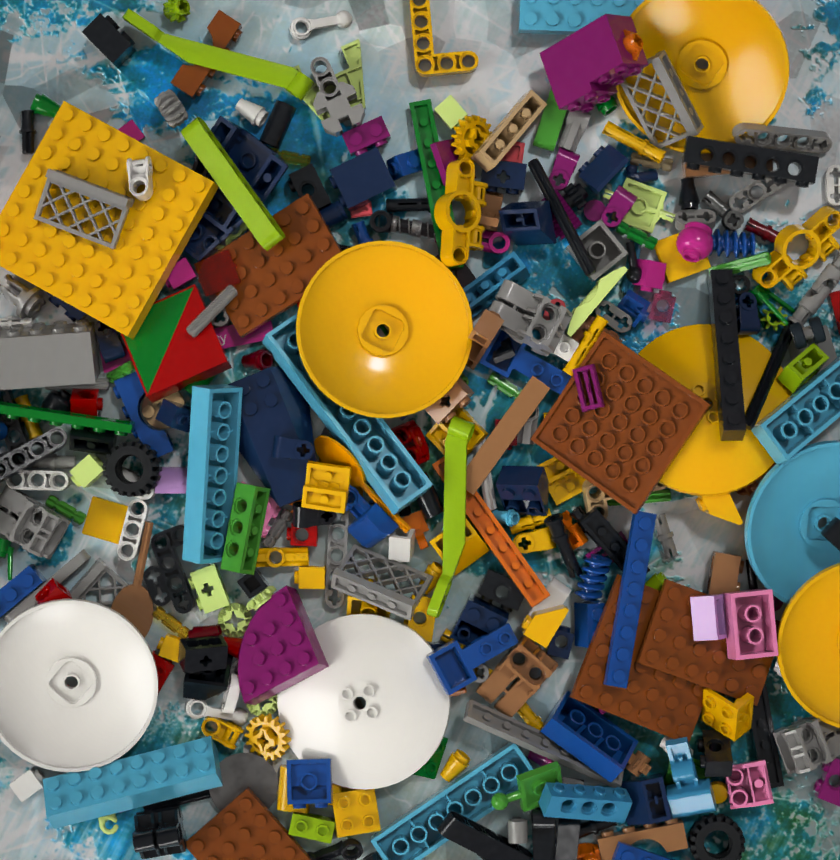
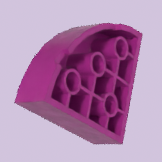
M285 586L274 593L271 599L258 609L243 636L239 651L238 676L244 703L257 705L329 667L298 591L295 588Z

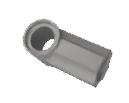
M581 111L569 112L565 121L566 126L557 147L575 153L582 133L585 132L592 114L589 112L582 113Z
M539 406L536 408V414L528 419L517 434V443L536 444L530 439L537 430Z
M513 817L508 820V843H527L528 820L521 819V817Z

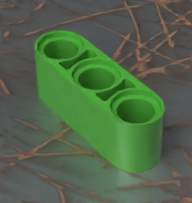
M551 88L546 102L547 106L544 108L533 146L553 152L567 110H560L558 108Z

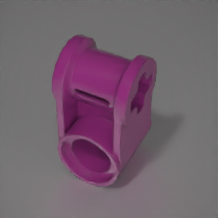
M561 147L559 148L549 177L554 190L562 191L568 185L578 163L579 154ZM558 175H561L564 184L561 183L559 186L555 185L556 181L553 180V177L557 178Z
M619 185L602 212L601 220L608 228L619 225L635 203L637 196ZM615 213L614 218L616 222L608 223L606 214Z

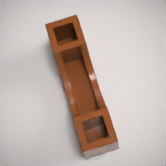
M218 10L207 27L213 39V46L231 51L229 47L232 42L236 43L243 33L241 31L242 25L221 10ZM182 64L170 83L195 99L196 96L200 97L207 87L204 84L208 78L212 79L215 76L217 70L198 65Z

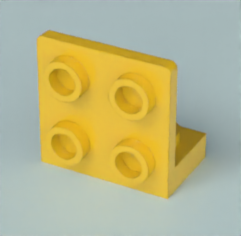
M709 688L703 689L701 720L706 725L711 726L734 742L751 729L754 706L753 695L747 692L732 703Z
M358 789L333 794L332 805L337 838L381 831L375 789Z

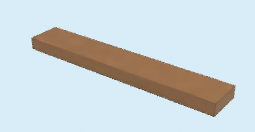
M531 377L468 464L466 490L474 495L551 389L536 377Z

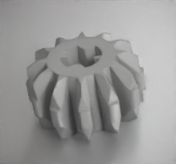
M172 90L163 91L154 98L157 109L170 127L180 126L188 119L187 111Z

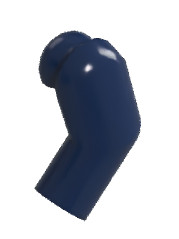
M636 165L625 168L626 177L640 183L658 180L656 170L637 172Z

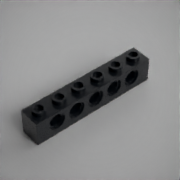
M693 136L686 137L682 164L687 165V169L699 170L700 167L708 168L710 173L721 174V171H728L730 176L743 177V174L752 175V179L765 181V178H772L774 183L787 184V181L796 182L795 186L808 188L809 185L815 183L819 161L817 156ZM702 150L711 152L712 158L710 161L702 160L700 156ZM729 153L733 156V163L731 165L723 162V154ZM746 157H752L755 160L754 168H747L745 166L744 160ZM772 160L776 163L777 169L775 172L767 170V161ZM790 164H795L798 167L799 172L797 175L794 176L788 172Z

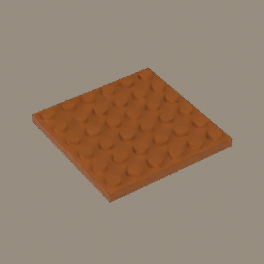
M603 331L579 367L595 364L605 407L582 412L573 375L530 440L637 515L707 413L711 404L609 333ZM588 370L589 379H590V383H591V387H592V391H593V396H594V400H595V404H596V403H598V402H597V398H596V394H595V390H594V385H593L591 373H590V370ZM579 372L586 404L589 406L590 402L583 372Z
M617 574L570 697L670 738L687 737L689 742L703 708V689L705 687L636 662L660 591L644 585L627 688L603 684L622 575Z

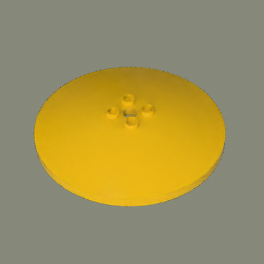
M644 0L631 13L630 17H632L636 34L643 41L646 59L665 50L704 126L700 133L693 137L736 143L732 136L734 126L739 123L768 126L775 117L783 102L790 74L789 53L786 40L778 23L758 0ZM698 59L707 60L708 67L705 69L697 67L696 61ZM652 63L644 67L642 73L654 77L655 69ZM629 76L625 79L628 83L635 85L638 76ZM640 78L638 87L649 91L652 81ZM655 83L652 92L664 96L665 89L662 85ZM621 84L617 85L616 89L618 92L616 94L623 110L633 124L647 136ZM636 91L635 99L637 102L645 104L648 95ZM650 97L648 106L659 110L662 101ZM665 102L662 111L674 116L675 108L673 105ZM646 110L645 118L647 121L655 124L657 114ZM660 116L658 125L669 129L672 120ZM674 123L672 131L680 134L686 132L683 124ZM659 130L655 131L654 135L658 143L666 140V133ZM686 138L665 147L683 153ZM702 150L701 154L711 152L708 150Z
M366 242L338 253L328 260L310 280L302 295L297 311V348L310 379L335 404L366 417H403L434 404L459 379L466 366L472 347V339L468 338L473 330L472 314L468 299L459 281L436 257L418 247L402 242ZM379 325L388 327L389 333L386 337H380L377 334V327Z
M711 324L689 325L671 330L651 341L638 353L702 399L709 400L712 403V408L704 415L659 481L660 484L690 495H722L747 487L775 464L774 460L751 430L746 429L743 441H720ZM738 335L744 410L746 414L772 353L751 336ZM781 366L756 424L792 395V392L777 379L783 371Z
M837 563L812 576L790 599L778 627L777 644L779 656H777V661L783 680L795 700L815 718L840 728V563Z

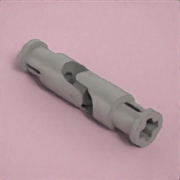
M840 249L833 262L825 267L810 290L798 303L799 307L793 315L788 316L787 319L792 323L799 322L803 328L809 317L817 312L826 297L839 283ZM826 280H827V286L823 285V282L826 281Z

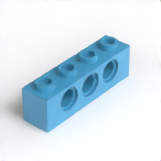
M514 251L463 288L469 302L472 319L491 306L493 300L498 301L495 297L505 279L519 285L530 277L527 267Z
M546 782L538 803L544 817L625 823L633 802L627 789L621 787L612 788Z

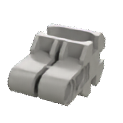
M316 57L313 59L310 68L319 88L313 106L318 116L327 111L330 115L329 118L321 121L325 133L335 137L341 136L343 129L340 124L347 120H350L353 128L362 125L365 117L362 104L360 103L353 107L349 104V101L358 98L354 86L342 81L338 83L333 69L326 58ZM324 65L327 67L324 73L320 74L315 71L318 66ZM329 85L336 87V90L331 94L324 91Z
M505 279L495 297L498 301L493 300L488 311L498 313L501 319L505 320L500 329L508 333L514 341L519 344H527L532 347V351L540 355L549 356L550 353H554L573 314L562 305L558 307L552 304L550 298L532 293L515 282ZM543 310L549 313L550 320H545L542 317ZM533 329L539 331V340L533 337Z
M6 485L0 495V505L7 508L8 511L0 508V533L5 535L11 542L23 546L22 548L38 557L51 559L71 521L64 515L54 512V509Z
M814 716L792 722V725L781 727L773 732L788 774L794 772L802 774L812 771L818 765L832 762L840 755V730H838L840 728L829 725Z

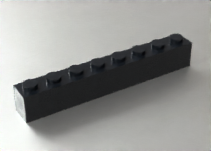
M733 269L710 270L708 292L720 441H743L746 432Z

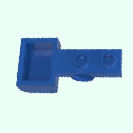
M499 329L479 363L506 378L510 376L513 369L530 379L534 376L550 387L552 391L561 394L571 376L524 350L527 345L525 343L519 344L510 337L516 356L495 364L492 358L494 350L497 351L501 346L500 343L510 337L508 333Z
M350 485L345 512L350 511L356 519L348 526V532L363 547L372 548L392 534L399 526L377 503L371 506L359 494L358 490Z
M506 623L494 631L475 639L462 649L457 640H452L432 651L426 657L446 694L451 695L477 680L473 671L474 668L516 645L519 641L510 624Z

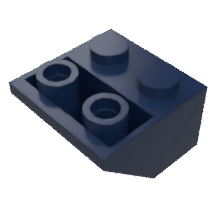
M549 200L515 202L499 210L502 231L517 246L557 243Z
M502 466L496 486L504 511L513 509L519 515L547 516L549 481L544 467Z
M470 594L450 638L468 646L475 639L506 624L509 612Z
M661 773L622 781L620 787L627 789L633 802L626 818L627 825L653 824L672 820Z

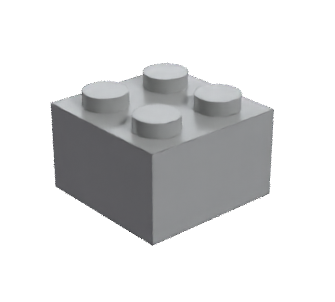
M601 219L579 236L596 268V272L588 276L592 282L628 254ZM568 245L565 249L580 266L572 248Z

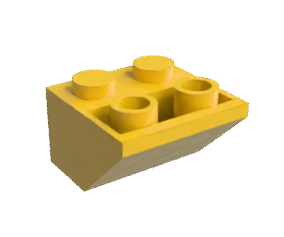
M467 518L465 546L456 568L455 576L490 551ZM442 531L429 540V542L443 560Z

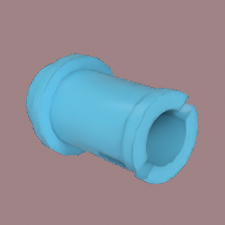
M513 509L508 511H492L500 524H507L512 527L518 524L520 520L519 513Z

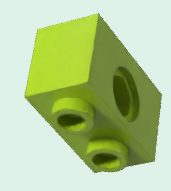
M812 343L784 368L777 379L794 393L821 370L829 357L815 343Z
M293 812L288 835L331 844L335 828V818L310 812Z

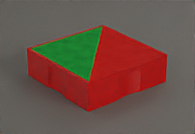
M195 284L155 301L134 340L121 333L146 397L151 403L174 394L191 383L206 380L232 368L211 322L196 337L189 335L186 330L193 320L206 308L202 295Z

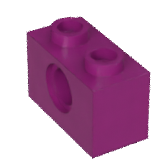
M836 757L832 762L822 765L821 770L824 772L821 779L818 778L816 780L813 790L816 791L814 795L817 798L840 806V758ZM832 775H839V782L836 785L829 784V779Z

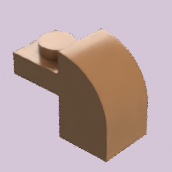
M485 192L487 207L481 208L479 226L485 227L486 230L497 231L500 218L499 210L502 206L504 193Z

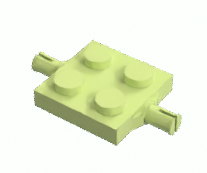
M626 177L623 188L636 195L637 199L622 219L623 222L650 234L653 233L654 227L660 218L671 223L673 222L675 214L663 210L667 192ZM605 189L603 198L610 199L614 192ZM613 213L611 219L616 221L614 218L615 213Z

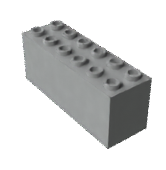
M81 319L71 324H67V321L54 322V325H45V323L40 322L32 324L31 327L15 324L11 325L10 328L2 329L0 326V390L96 383L100 374L97 339L94 330L95 322Z

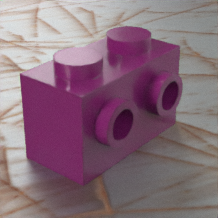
M382 116L342 133L350 155H356V157L367 152L368 148L373 146L379 148L387 144V140L391 138Z

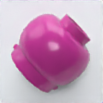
M689 222L685 224L684 229L678 234L676 240L677 250L686 261L698 262L707 258L712 252V229L706 224Z

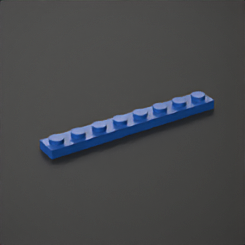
M639 511L637 515L634 513L632 515L604 685L627 688L657 514Z

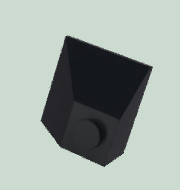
M227 655L226 669L185 673L183 698L205 701L227 690L233 656Z

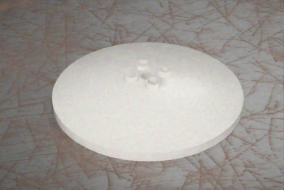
M57 599L30 607L13 618L1 630L0 739L12 752L41 768L60 772L88 771L94 767L99 768L113 762L128 752L139 741L149 726L155 711L158 697V672L148 643L127 618L97 602L83 599ZM73 676L77 679L78 684L70 687L66 684V678Z
M376 614L342 616L315 628L314 632L329 667L277 695L280 724L285 722L286 724L283 728L290 730L286 735L291 738V741L288 743L299 760L331 759L332 783L342 787L363 790L378 789L396 784L408 778L423 767L434 755L441 744L449 722L451 697L446 694L426 657L434 651L433 648L420 634L409 626L395 619ZM357 697L365 699V708L359 709L356 707L355 699Z

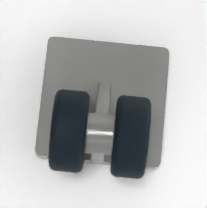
M818 316L810 318L809 326L803 328L799 322L790 325L792 340L788 350L791 360L795 359L812 343H815L829 357L821 370L837 358L828 327L822 325Z

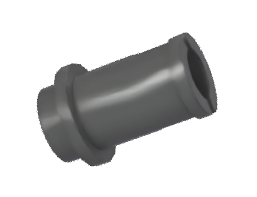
M711 190L702 199V202L715 211L716 216L719 215L721 218L730 209L728 202L724 203Z

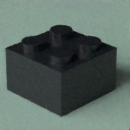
M100 13L82 33L118 69L136 52V49L133 47L135 42L124 30L121 33L118 31L120 27L109 15L104 17Z

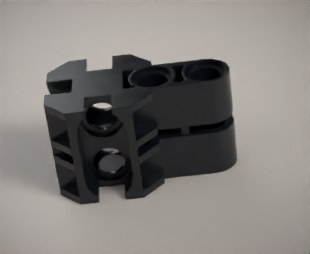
M180 805L136 813L134 816L135 831L132 834L134 850L136 853H140L141 859L186 851L187 837L183 827L184 819Z

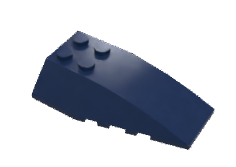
M220 116L211 131L264 204L289 165L278 153L247 130ZM195 154V161L191 170L215 182ZM220 188L217 189L184 248L185 252L199 262L244 222Z
M280 366L269 367L228 384L243 387L239 452L265 488H270V495L280 508L301 500L306 479L307 462H316V455L314 454L309 460H288L272 458L271 456L274 435L306 440L314 445L310 405ZM304 444V447L299 448V452H302L303 457H305V454L309 453L310 449L306 448V444Z

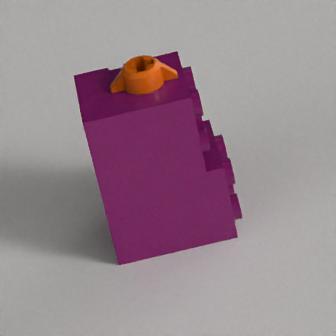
M605 14L539 53L560 110H569V112L581 111L582 113L593 110L596 104L609 101L611 99L610 96L618 92L616 86L622 84L625 78L641 73V69L649 65L643 50V41L636 34L637 31L632 17Z

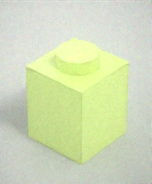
M451 95L434 109V112L451 131L454 126H460L458 123L459 119L464 120V117L468 116Z

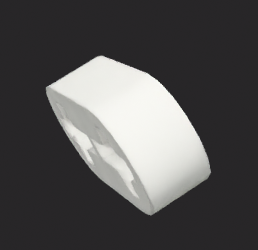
M835 164L825 171V198L827 203L834 207L840 206V199L836 203L830 197L835 192L834 187H837V193L840 195V177L837 178V184H834V177H830V173L834 169H836L837 173H840V165Z
M230 673L228 687L222 699L221 712L233 714L240 693L238 674Z

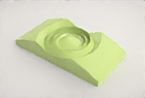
M625 266L597 280L595 287L579 306L572 310L573 316L565 330L567 336L572 337L627 272L628 269Z

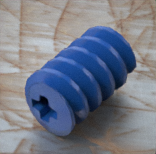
M715 229L712 235L713 249L709 256L712 255L714 250H716L717 257H720L722 251H725L726 258H729L731 252H733L736 259L740 253H742L743 258L747 257L748 254H751V256L755 254L756 239L753 232L747 238L746 233L743 231L738 237L736 231H732L729 236L728 230H724L722 235H720L719 229Z
M591 554V558H584V561L589 566H582L581 568L587 573L579 575L584 582H578L577 586L582 588V590H575L574 593L584 600L599 603L600 600L598 598H601L603 595L600 590L605 588L603 582L607 580L605 574L609 573L610 569L608 566L611 565L612 560L599 554Z

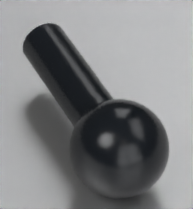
M627 242L626 249L628 252L629 269L626 272V277L629 282L638 283L641 279L642 271L638 267L635 243Z

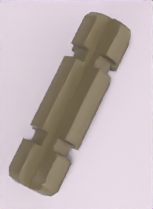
M632 152L630 164L636 166L642 164V167L657 170L662 168L663 171L669 172L672 170L673 160L664 158L658 164L646 156H640L637 152Z

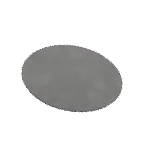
M237 753L219 762L223 786L209 789L213 803L220 811L247 787L253 791L268 809L272 806L278 794L279 783L277 774L268 761L256 754Z

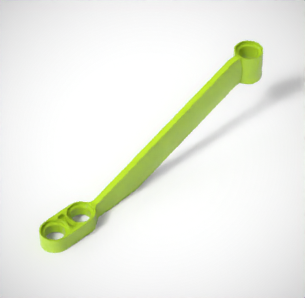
M129 8L122 16L129 24L188 63L282 87L301 101L315 83L309 77L290 66L165 34Z
M456 416L452 418L445 440L443 570L427 609V615L438 618L443 610L466 541L467 445L473 435L475 423Z

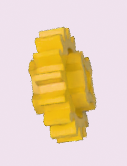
M466 115L464 120H458L459 127H453L456 133L451 135L455 139L451 146L456 147L453 153L459 155L458 159H471L472 155L492 133L489 131L491 124H487L485 118H480V116Z
M270 713L266 716L260 714L258 717L253 718L250 724L246 726L248 732L244 734L245 737L249 738L246 745L252 746L250 752L256 751L257 755H263L266 761L270 758L272 761H275L278 757H282L285 751L290 748L287 743L291 741V738L286 736L290 730L283 728L286 723L282 722L280 724L278 722L279 717L277 716L272 719Z

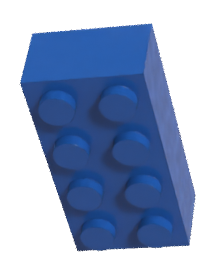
M567 691L555 704L540 732L611 783L624 770L639 741L588 704L571 698V692Z

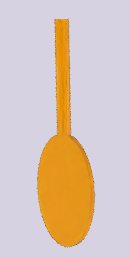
M321 435L315 439V450L323 463L352 467L350 485L361 487L405 534L411 529L398 514L393 515L378 494L365 482V473L361 465L348 449L328 436Z

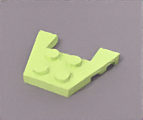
M358 39L341 46L349 68L335 74L338 83L342 81L354 86L358 98L349 101L350 106L353 107L361 103L363 108L366 109L361 47ZM299 65L293 67L297 71L301 72ZM314 83L303 101L317 115L313 102L317 92H319V88ZM329 85L324 91L331 94L336 90V87ZM328 111L318 116L321 121L330 117Z

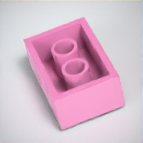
M763 588L722 593L725 605L728 659L743 660L779 656L773 589Z

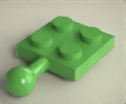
M555 761L516 775L518 790L506 795L501 792L494 794L491 798V804L496 810H503L508 806V803L519 799L523 812L540 807L538 802L545 783H562L560 765Z

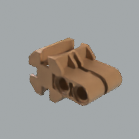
M525 635L518 640L519 643L514 645L508 654H505L489 674L487 680L476 689V692L489 704L493 703L504 691L505 693L496 702L494 708L509 717L514 716L558 667V663ZM516 653L525 655V660L522 664L514 663L513 656ZM534 667L542 671L540 677L536 679L529 675L530 670ZM517 677L510 688L507 689L506 687Z

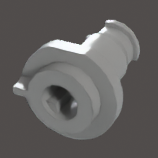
M5 275L6 283L18 291L19 295L16 296L1 284L0 293L17 306L16 314L21 319L33 317L46 304L43 298V291L38 287L30 290L19 281L12 279L11 275Z

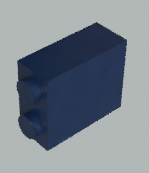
M377 147L330 169L332 176L329 177L333 188H339L341 196L338 198L343 209L348 207L350 212L397 190Z

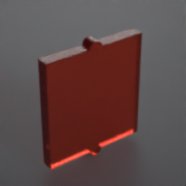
M229 249L194 264L199 277L198 282L201 283L206 297L223 291L228 285L234 286L241 283L236 269L237 264L234 263Z

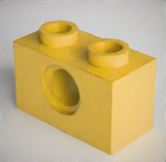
M423 595L415 608L414 614L416 612H423L426 615V620L423 623H417L412 617L411 620H404L403 624L415 630L426 641L432 642L435 617L427 615V609L432 596Z

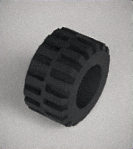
M122 442L118 446H114L110 449L112 452L107 453L105 457L107 461L103 462V467H105L103 476L107 477L105 482L107 485L112 486L111 490L119 492L118 494L122 496L133 497L149 493L152 488L157 486L156 482L161 478L159 472L162 471V467L159 466L161 459L156 456L157 452L152 450L151 446L142 442ZM129 456H136L143 465L142 476L136 482L128 481L122 472L123 462Z
M709 813L710 816L706 817L704 815L699 822L695 821L694 828H691L689 831L690 837H688L690 851L696 860H741V853L745 851V838L742 830L732 818L726 817L721 813L718 815ZM717 830L724 831L729 837L727 848L716 854L708 852L704 847L707 835Z

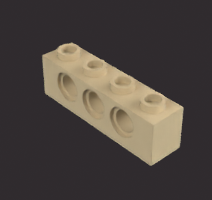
M532 89L524 94L472 155L471 159L485 172L496 167L547 106V103Z

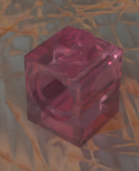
M659 290V293H653L647 319L671 323L676 297L671 296L672 292ZM659 300L667 302L668 309L665 312L658 311L656 305Z

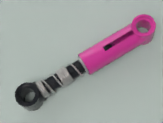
M384 210L375 211L371 215L370 224L375 232L396 233V231H399L400 234L402 232L409 233V235L414 237L426 236L428 239L434 238L436 243L433 224H428V222L422 223V220L413 219V221L409 220V218L400 219L399 216H393V214ZM378 216L387 218V224L384 227H377L375 225V219ZM485 230L482 233V239H487L488 243L482 242L484 249L481 251L501 255L508 250L510 239L505 233ZM497 237L504 239L505 247L496 249L493 246V240Z

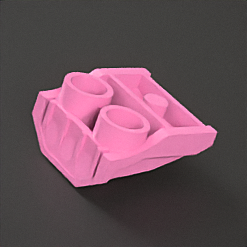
M765 759L732 765V776L725 777L730 809L756 807L774 803Z

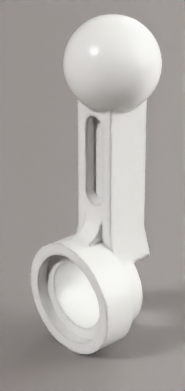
M343 10L335 16L319 19L298 17L290 24L289 31L293 38L304 40L316 29L333 26L349 27L352 23V15L348 11ZM304 23L307 31L299 33L296 30V24Z
M188 699L185 704L187 714L194 719L211 716L232 720L235 725H243L248 720V713L242 708H237L233 714L221 712V708L208 706L204 700ZM199 702L203 706L202 711L197 714L192 713V705Z

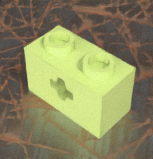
M88 454L69 471L72 474L70 478L78 487H90L103 475L105 467H103V462L96 454Z
M216 563L190 573L191 577L188 578L191 589H196L198 598H196V602L200 611L204 610L206 614L231 604ZM206 583H208L209 586L214 587V589L211 591V595H209L208 592L203 591V589L206 587Z

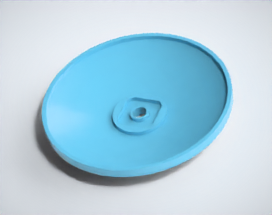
M823 441L804 446L788 461L775 464L759 483L747 510L744 539L751 568L766 589H773V595L786 604L789 603L796 591L812 576L827 567L840 563V551L821 535V532L834 517L840 520V441ZM823 517H826V525L822 528H819V520Z

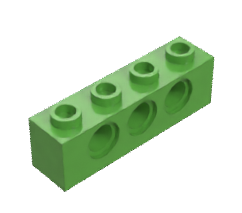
M236 483L220 569L254 575L270 488Z

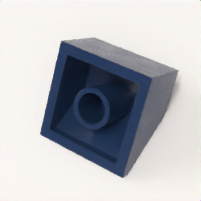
M609 144L605 148L601 145L593 154L596 158L590 164L586 161L578 170L581 173L578 179L595 195L629 161L626 156Z

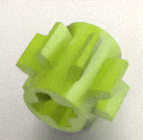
M168 0V2L163 3L164 15L170 22L177 21L180 23L186 20L185 16L190 15V5L187 0Z
M782 306L778 307L777 309L781 314V310L783 308ZM762 309L765 315L760 321L766 322L764 329L773 326V330L777 331V325L785 326L777 316L778 322L774 321L771 323L769 314L774 313L771 310Z

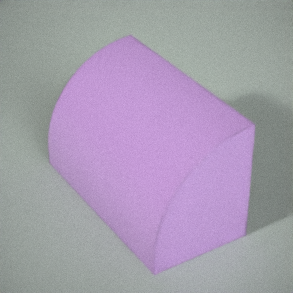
M162 467V471L159 472L161 478L156 482L155 493L186 494L187 467Z
M711 594L690 597L694 641L727 638L724 595Z

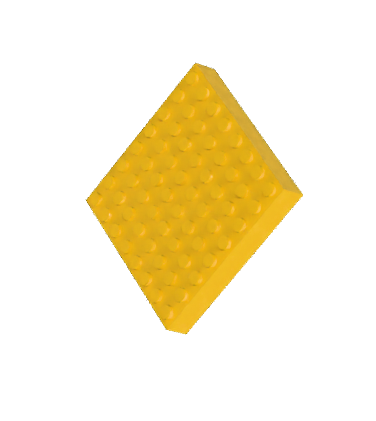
M63 101L0 214V266L134 340L219 186L212 180ZM150 156L153 166V195L146 201H140L129 190L126 162L128 158L139 160ZM48 168L62 171L135 199L132 208H129L116 249H111L33 219L47 180L45 176ZM52 184L49 192L52 199L62 195V192L58 185ZM140 185L137 188V193H142L145 190V185ZM74 192L68 195L72 206L82 203L79 193ZM64 198L54 202L59 213L69 209ZM97 200L88 203L92 214L103 210ZM51 204L44 207L42 217L49 219L55 216ZM84 205L74 210L79 221L89 217ZM115 207L108 210L112 222L120 218L121 209ZM71 212L61 216L64 225L70 226L75 223ZM104 213L94 217L99 229L109 224ZM91 220L81 224L84 233L89 234L95 231ZM111 227L101 231L104 240L111 243L114 236Z

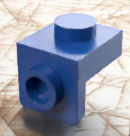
M418 149L396 155L387 160L388 171L394 181L422 171Z
M628 289L617 307L635 318L631 325L635 328L639 322L643 324L648 317L649 312L647 309L651 303Z

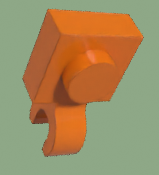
M420 510L402 517L411 529H415V537L420 550L429 547L423 533L428 531L429 528L422 511Z
M566 510L561 513L565 529H568L570 532L568 539L572 549L575 550L589 540L578 523L572 524L570 512Z

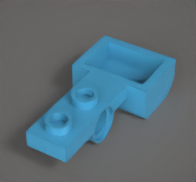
M688 738L666 740L665 745L671 764L672 777L674 782H676V784L667 785V799L672 817L679 818L717 811V803L710 778L699 780Z

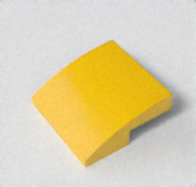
M679 233L658 240L654 248L659 262L667 263L665 270L667 284L711 267L708 257L698 262H689L682 257L676 246Z
M460 407L455 412L456 417L475 423L473 435L467 445L468 455L484 440L488 433L464 408L461 409ZM435 423L425 436L445 456V440L450 423Z
M553 457L536 466L544 467L549 481L548 491L556 506L583 493L582 484L586 479L557 458Z
M308 461L301 507L344 514L347 506L352 467Z

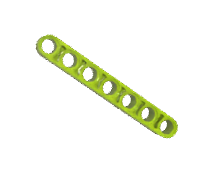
M200 117L195 118L181 130L183 137L259 244L266 251H269L285 238L284 232L208 125Z

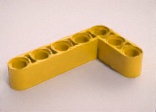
M409 0L416 72L422 77L474 72L478 67V56L472 51L434 54L430 2L426 0L423 5L417 6L413 0ZM423 17L428 23L425 27L420 28L415 24L416 19ZM420 39H426L429 42V47L424 50L420 49L417 46V42ZM465 57H471L474 59L475 64L472 67H465L462 61ZM450 59L453 62V66L450 69H444L441 67V61ZM422 61H428L431 64V68L428 71H422L419 68V64Z

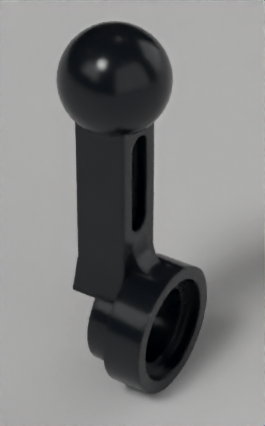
M350 838L344 842L341 840L337 844L316 852L307 853L312 860H329L340 855L346 860H356L362 855L363 848L358 840ZM350 846H356L354 849L347 850Z

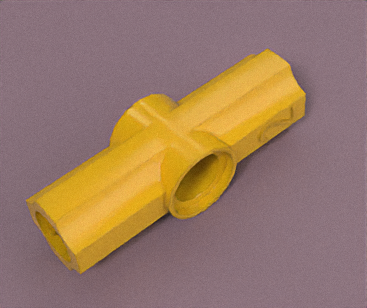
M309 547L259 548L256 567L309 566ZM273 551H278L282 555L281 562H272L270 554Z

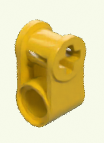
M549 527L520 533L513 539V543L520 553H531L556 548V543L550 538L552 534ZM522 538L529 541V544L525 545L526 549L518 545V543L522 542Z
M211 716L205 717L201 726L205 736H211L213 740L234 750L237 747L235 744L240 734L244 732V729L239 725ZM208 721H214L218 728L215 731H209L205 724Z

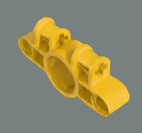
M462 158L448 164L445 194L437 200L434 207L435 221L442 230L440 260L446 267L466 263L469 257V250L481 251L484 249L482 233L485 232V227L478 224L481 219V208L487 207L485 192L488 189V184L474 181L475 165L469 158ZM453 198L455 201H460L465 209L466 215L463 225H456L450 216L449 207Z
M823 206L802 225L792 224L783 228L776 236L774 250L770 253L771 264L754 268L752 270L753 280L767 289L774 287L781 281L792 292L797 283L803 278L806 279L808 277L804 269L811 267L818 258L825 262L826 258L834 250L840 249V245L832 236L840 228V212L830 206ZM833 214L832 219L828 222L829 216ZM805 233L804 236L809 244L807 251L799 256V259L792 260L786 251L788 243L796 235ZM767 273V277L762 280L763 275Z

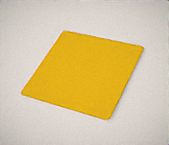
M93 496L82 533L119 544L128 506Z

